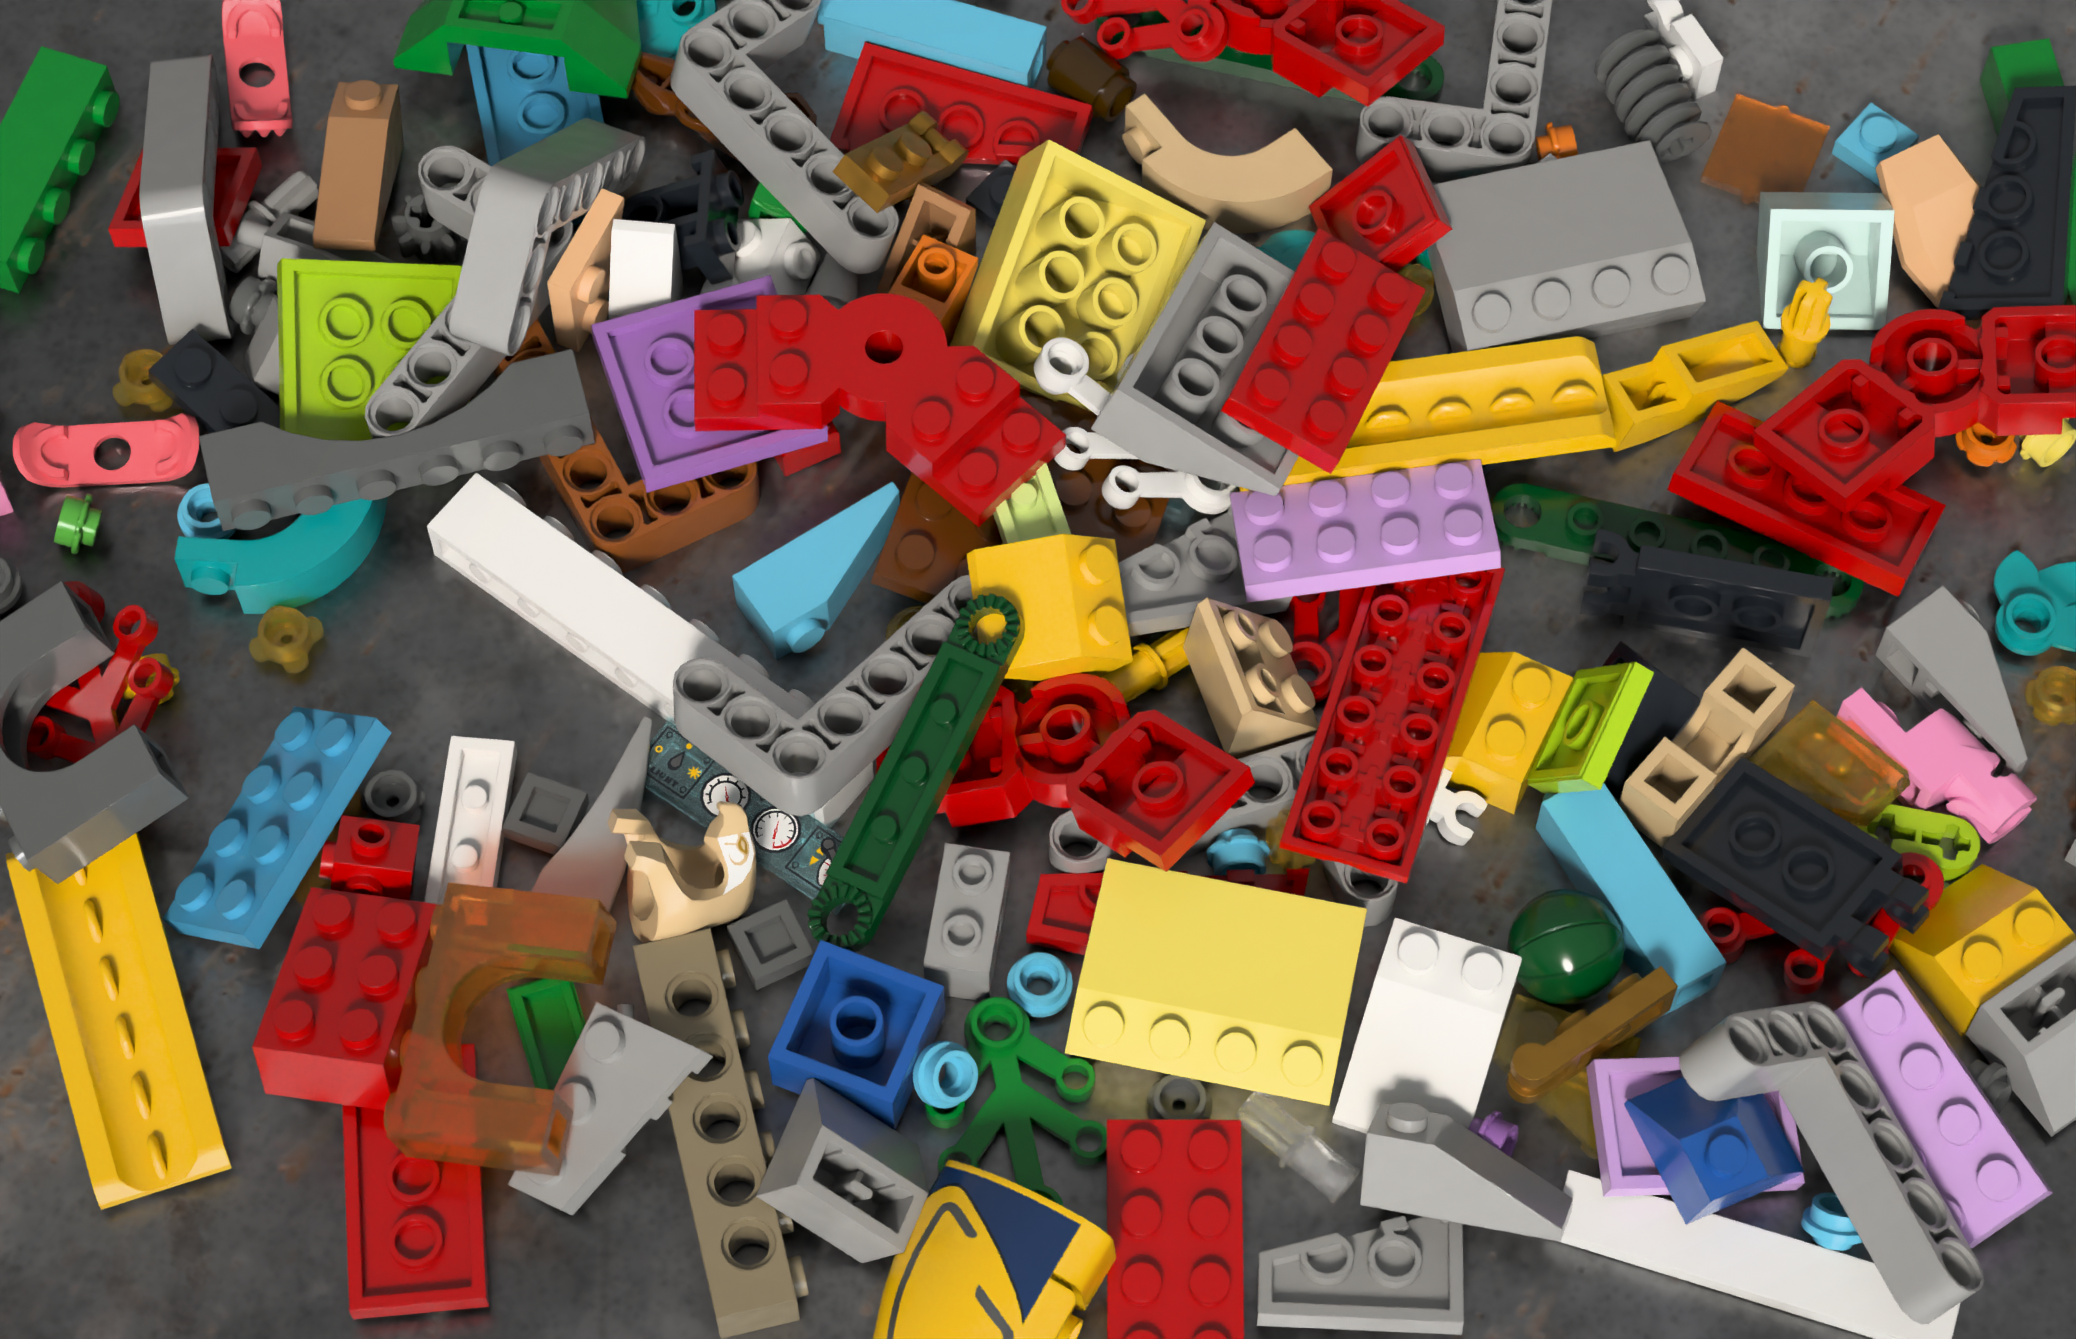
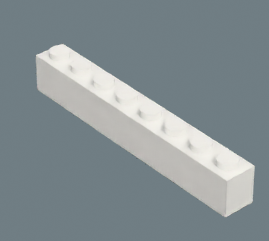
M475 473L427 525L434 555L675 727L673 704L674 674L682 664L697 658H709L722 663L797 720L815 705L802 692L796 689H791L787 692L772 682L767 670L751 656L741 654L737 657L721 646L718 636L703 622L697 619L687 622L671 610V605L667 599L656 589L646 584L639 588L626 579L620 567L608 555L599 550H594L590 553L575 543L571 532L557 519L551 516L541 519L526 508L522 497L503 482L493 485L478 473ZM840 732V733H837V734H844V735H845V734H850V733ZM750 735V736H745V737L753 738V737H758V736H751V735ZM873 762L864 768L822 808L812 814L801 817L815 827L819 826L828 832L873 780ZM794 772V773H792V774L802 775V774H807V773H804V772Z

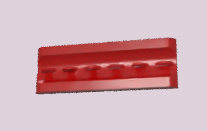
M1501 567L1498 569L1365 587L1280 839L1279 848L1321 860L1343 863L1367 873L1407 884L1498 599L1505 568Z

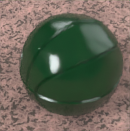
M1558 889L1547 891L1533 898L1519 911L1509 930L1507 950L1508 953L1521 957L1522 961L1517 980L1529 993L1551 1004L1570 1006L1586 1003L1598 997L1613 983L1623 964L1625 946L1621 925L1614 913L1604 902L1580 890Z

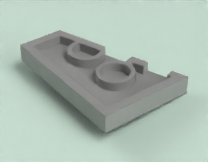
M1231 506L1225 514L1211 521L1204 518L1188 526L1185 534L1163 546L1156 543L1118 563L1129 637L1190 627L1197 604L1206 598L1259 615L1286 611L1292 597L1246 602Z
M596 1002L508 1185L573 1216L627 1155L625 1146L650 1118L656 1121L673 1103L669 1096L691 1071L698 1074L713 1056Z
M1404 1215L1381 1221L1380 1228L1345 1237L1338 1233H1333L1259 1252L1257 1326L1462 1335L1464 1296L1463 1224L1429 1217L1406 1221Z

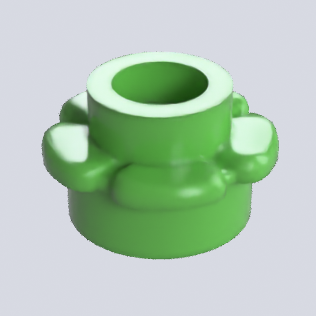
M87 493L85 499L67 494L62 506L54 543L71 547V553L73 554L79 552L81 544L93 547L103 510L91 507L93 502L91 494Z

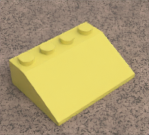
M1047 140L1019 159L950 346H975L1020 383L1021 389L1056 402L1062 400L1089 410L1068 392L1054 395L1046 392L1039 386L1034 373V363L1042 348L1049 340L1054 338H1068L1077 342L1086 351L1089 358V369L1086 375L1111 394L1118 382V371L1127 357L1134 354L1182 270L1196 250L1206 220L1055 142Z
M1107 858L1078 983L1065 1053L1329 1106L1367 909L1171 870L1165 872L1160 868Z

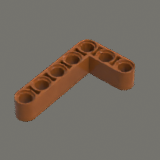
M537 319L527 330L519 350L513 356L507 355L493 371L496 378L511 363L555 353ZM591 417L594 444L582 446L576 452L565 456H551L549 454L539 456L589 551L592 553L594 550H599L616 562L622 573L635 570L744 520L754 513L760 501V486L756 462L651 492H646L642 479L628 485ZM728 478L743 480L739 485L733 487H723L718 484ZM598 480L603 482L597 488H579V485L586 481ZM674 503L687 506L682 511L676 513L662 511L664 507ZM616 529L630 531L628 535L619 539L605 537L607 533Z

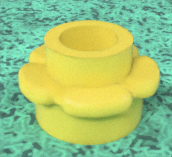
M2069 418L2062 419V434L2019 435L2023 440L2020 451L2022 458L2027 460L2031 457L2041 467L2050 466L2059 460L2076 440V430L2068 423Z

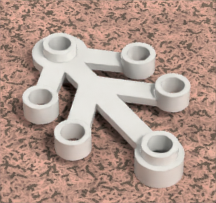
M1068 338L1049 340L1034 363L1037 383L1050 394L1060 395L1068 392L1097 416L1099 415L1110 393L1086 375L1089 369V358L1086 351L1077 342ZM1134 354L1127 357L1118 371V381ZM1068 427L1063 432L1066 434V444L1076 446L1081 453L1072 452L1066 445L1054 457L1061 467L1073 471L1082 469L1089 459H1139L1100 434L1087 432L1079 427ZM1125 465L1113 468L1102 485L1104 499L1111 506L1118 509L1131 508L1139 497L1182 498L1191 508L1205 514L1224 512L1231 506L1230 493L1238 492V486L1165 468L1169 472L1139 473L1136 469ZM1116 482L1125 484L1131 492H1124L1117 486Z

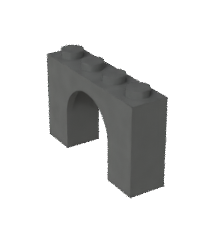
M62 581L0 621V818L4 822L8 821L14 833L13 836L8 838V844L20 864L28 871L37 868L57 884L189 798L165 750L135 724L73 765L51 772L31 771L27 759V741L30 728L38 712L54 694L115 654L92 608Z

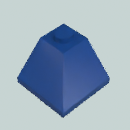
M1683 1076L1633 1097L1624 1103L1686 1225L1793 1179L1804 1172L1763 1093L1721 1101H1709L1698 1095Z

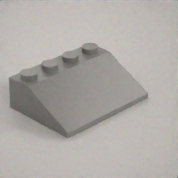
M1650 140L1433 184L1452 230L1428 247L1427 251L1453 353L1575 336L1591 339L1691 318L1706 302L1692 241Z
M1214 222L1182 270L1091 429L1143 462L1276 496L1293 468L1298 455L1220 410L1294 271Z

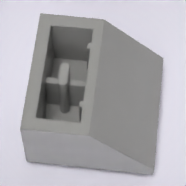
M2076 940L1983 1003L1966 1032V1035L1990 1064L1997 1062L2007 1068L2006 1083L2012 1087L2015 1094L2051 1137L2076 1120Z
M811 1078L806 1080L756 1197L854 1259L865 1263L904 1253L929 1192L917 1144L817 1079Z

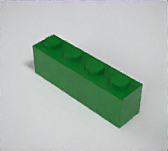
M41 46L0 124V288L19 294L28 275L36 273L40 268L45 254V242L54 224H60L66 217L70 205V193L79 175H85L91 168L95 155V144L104 126H111L117 116L120 97L115 90L108 66Z

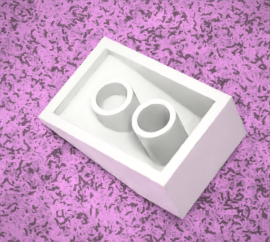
M1395 918L1371 990L1332 1123L1367 1134L1380 1103L1392 1105L1408 1102L1421 1105L1428 1112L1447 1115L1468 1129L1474 1119L1514 991L1522 961L1521 957Z

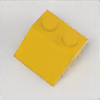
M1058 534L974 549L967 553L973 600L977 599L978 595L988 596L989 593L999 597L1002 596L1013 604L1024 622L1025 632L1022 644L1004 678L1044 681L1052 677L1073 673L1090 674L1102 678L1133 661L1115 539ZM989 614L978 621L976 626L979 644L985 643L989 645V642L995 644L997 642L996 639H1002V633L1006 632L1005 626L1007 625L1004 616Z
M1516 652L1480 653L1444 767L1453 772L1447 785L1459 791L1476 793L1488 804L1514 815L1528 787L1527 777L1568 692L1573 677Z
M1981 864L1943 889L1940 901L1929 911V917L1914 934L1901 927L1889 950L1959 1036L1962 1037L1966 1034L1983 1003L2076 940V935L2037 888Z

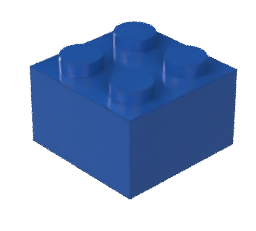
M820 940L768 1055L772 1084L800 1095L806 1080L815 1078L896 1130L914 1088L913 1069L915 1062L923 1049L934 1043L946 1015L944 986Z

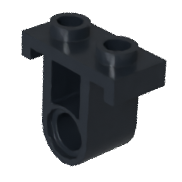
M713 149L691 156L690 165L698 176L640 192L624 201L621 220L675 224L682 271L698 266L711 285L734 279L735 252L739 251L741 247L740 233L737 227L739 206H742L744 203V191L738 175L733 170H727Z

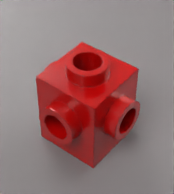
M341 815L337 841L326 840L323 845L319 879L331 880L330 890L410 900L420 825Z

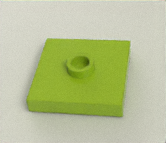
M1637 662L1578 670L1527 777V784L1544 794L1601 790L1654 672Z

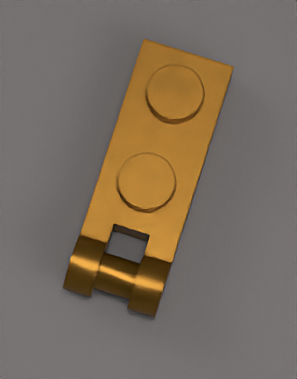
M921 111L908 124L846 153L833 170V173L876 213H879L914 195L919 183L924 182L931 186L950 176L964 162L969 151L956 139L948 141L936 130L938 122L926 111Z
M1662 966L1644 978L1638 973L1631 974L1608 993L1607 999L1609 1002L1591 1014L1586 1009H1581L1565 1019L1554 1031L1556 1038L1546 1045L1526 1043L1519 1046L1514 1052L1510 1065L1511 1068L1506 1080L1509 1095L1515 1101L1523 1104H1531L1540 1100L1584 1070L1593 1059H1600L1670 1011L1678 987Z

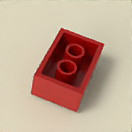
M315 887L310 888L252 1045L265 1094L395 1111L449 952L438 904Z

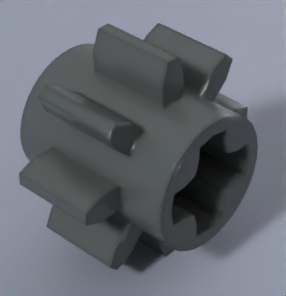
M419 194L414 198L407 195L405 197V216H393L391 220L395 236L400 237L398 243L402 257L405 259L415 254L425 264L441 263L448 259L455 262L458 259L456 253L457 241L464 242L468 240L437 222L429 214L423 194Z

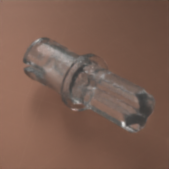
M1262 1092L1251 1094L1241 1105L1235 1116L1236 1120H1241V1126L1281 1158L1278 1165L1282 1169L1290 1166L1328 1197V1200L1333 1204L1340 1199L1341 1193L1347 1191L1361 1172L1359 1168L1354 1167L1315 1135L1317 1127L1310 1124L1306 1128Z

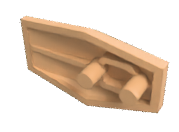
M1939 134L1880 161L1875 168L1882 194L1895 210L1893 237L1901 267L1937 309L1943 292L1948 291L1955 271L1953 263L1961 241H1965L1974 216L1973 206L1979 189L1982 187ZM1965 320V324L1976 330L1981 326L1982 320Z

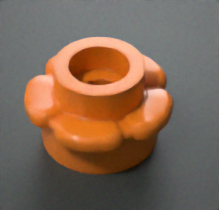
M1548 122L1545 126L1546 135L1535 137L1538 162L1549 153L1557 159L1578 155L1571 124L1553 127L1552 122Z
M1979 422L1955 434L1957 447L1962 451L1965 450L1967 459L1978 466L1989 467L1996 461L1998 463H2005L2013 457L2017 448L2014 442L2016 435L1997 436ZM1981 437H1989L1992 439V442L1984 443Z

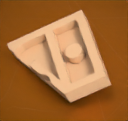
M601 188L590 210L547 281L556 342L578 353L589 333L592 334L591 325L606 321L609 312L607 297L610 286L613 219H622L624 197Z

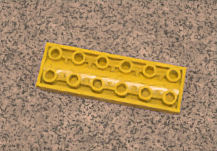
M1575 336L1391 361L1332 473L1330 474L1298 456L1283 486L1480 459L1481 464L1486 465L1616 447L1615 432L1605 395L1595 343L1584 337ZM1239 487L1240 492H1241V491H1248V490H1250V489H1246V488Z
M138 832L59 884L55 883L37 868L32 871L26 870L13 852L6 854L8 871L89 1176L101 1210L231 1169L232 1166Z

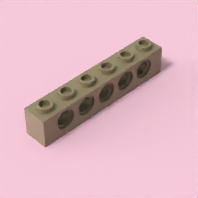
M710 928L633 946L650 1027L707 1052L713 1056L712 1059H716L725 1065L720 1073L709 1078L698 1077L691 1072L669 1096L673 1101L669 1106V1112L720 1339L799 1321L797 1298L807 1296L809 1292L800 1255L787 1258L782 1234L794 1232L792 1219L756 1197L776 1150L771 1130L758 1133L753 1110L765 1108L757 1069L743 1071L739 1049L748 1048L751 1045L742 1008L729 1011L725 989L737 987L729 950L726 948L715 951ZM691 999H702L710 1004L708 1010L699 1016L688 1017L678 1012L679 1007ZM718 1120H730L739 1125L738 1130L726 1139H713L705 1134L706 1129ZM734 1181L746 1182L754 1188L746 1199L739 1202H729L719 1196L721 1189ZM746 1244H760L768 1250L766 1257L754 1265H742L733 1259L735 1252Z

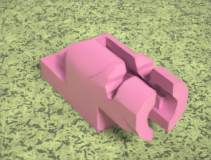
M1862 687L1846 698L1841 704L1831 731L1904 807L1932 812L1947 801V810L1952 815L1970 823L1988 844L1995 843L2003 838L2031 812L2032 809L2029 806L2037 800V796L2016 774L2010 773L2004 777H1993L2001 759L1994 752H1989L1955 716L1943 708L1938 709L1908 732H1905L1900 727L1899 720L1894 712L1886 704L1879 701L1875 702Z

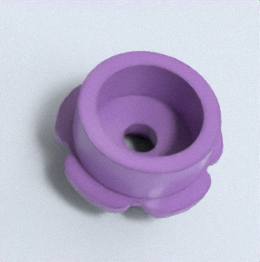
M1500 1111L1492 1112L1485 1119L1475 1117L1468 1129L1509 1157H1512L1518 1138V1126L1503 1120V1114Z

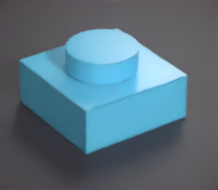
M1871 102L1836 139L1831 154L1880 187L1875 169L1880 161L1916 145L1920 135Z

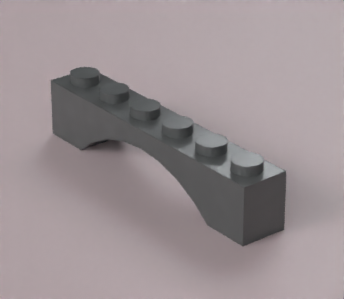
M573 349L511 363L490 387L463 408L433 424L397 436L363 441L323 440L289 433L264 422L199 436L213 504L223 531L235 528L241 530L257 529L273 519L299 513L303 515H316L329 510L333 505L358 499L379 500L390 496L396 490L421 484L431 486L443 485L451 482L459 475L484 469L491 471L506 470L522 460L548 454L551 456H565L576 452L582 446L595 443L590 414Z

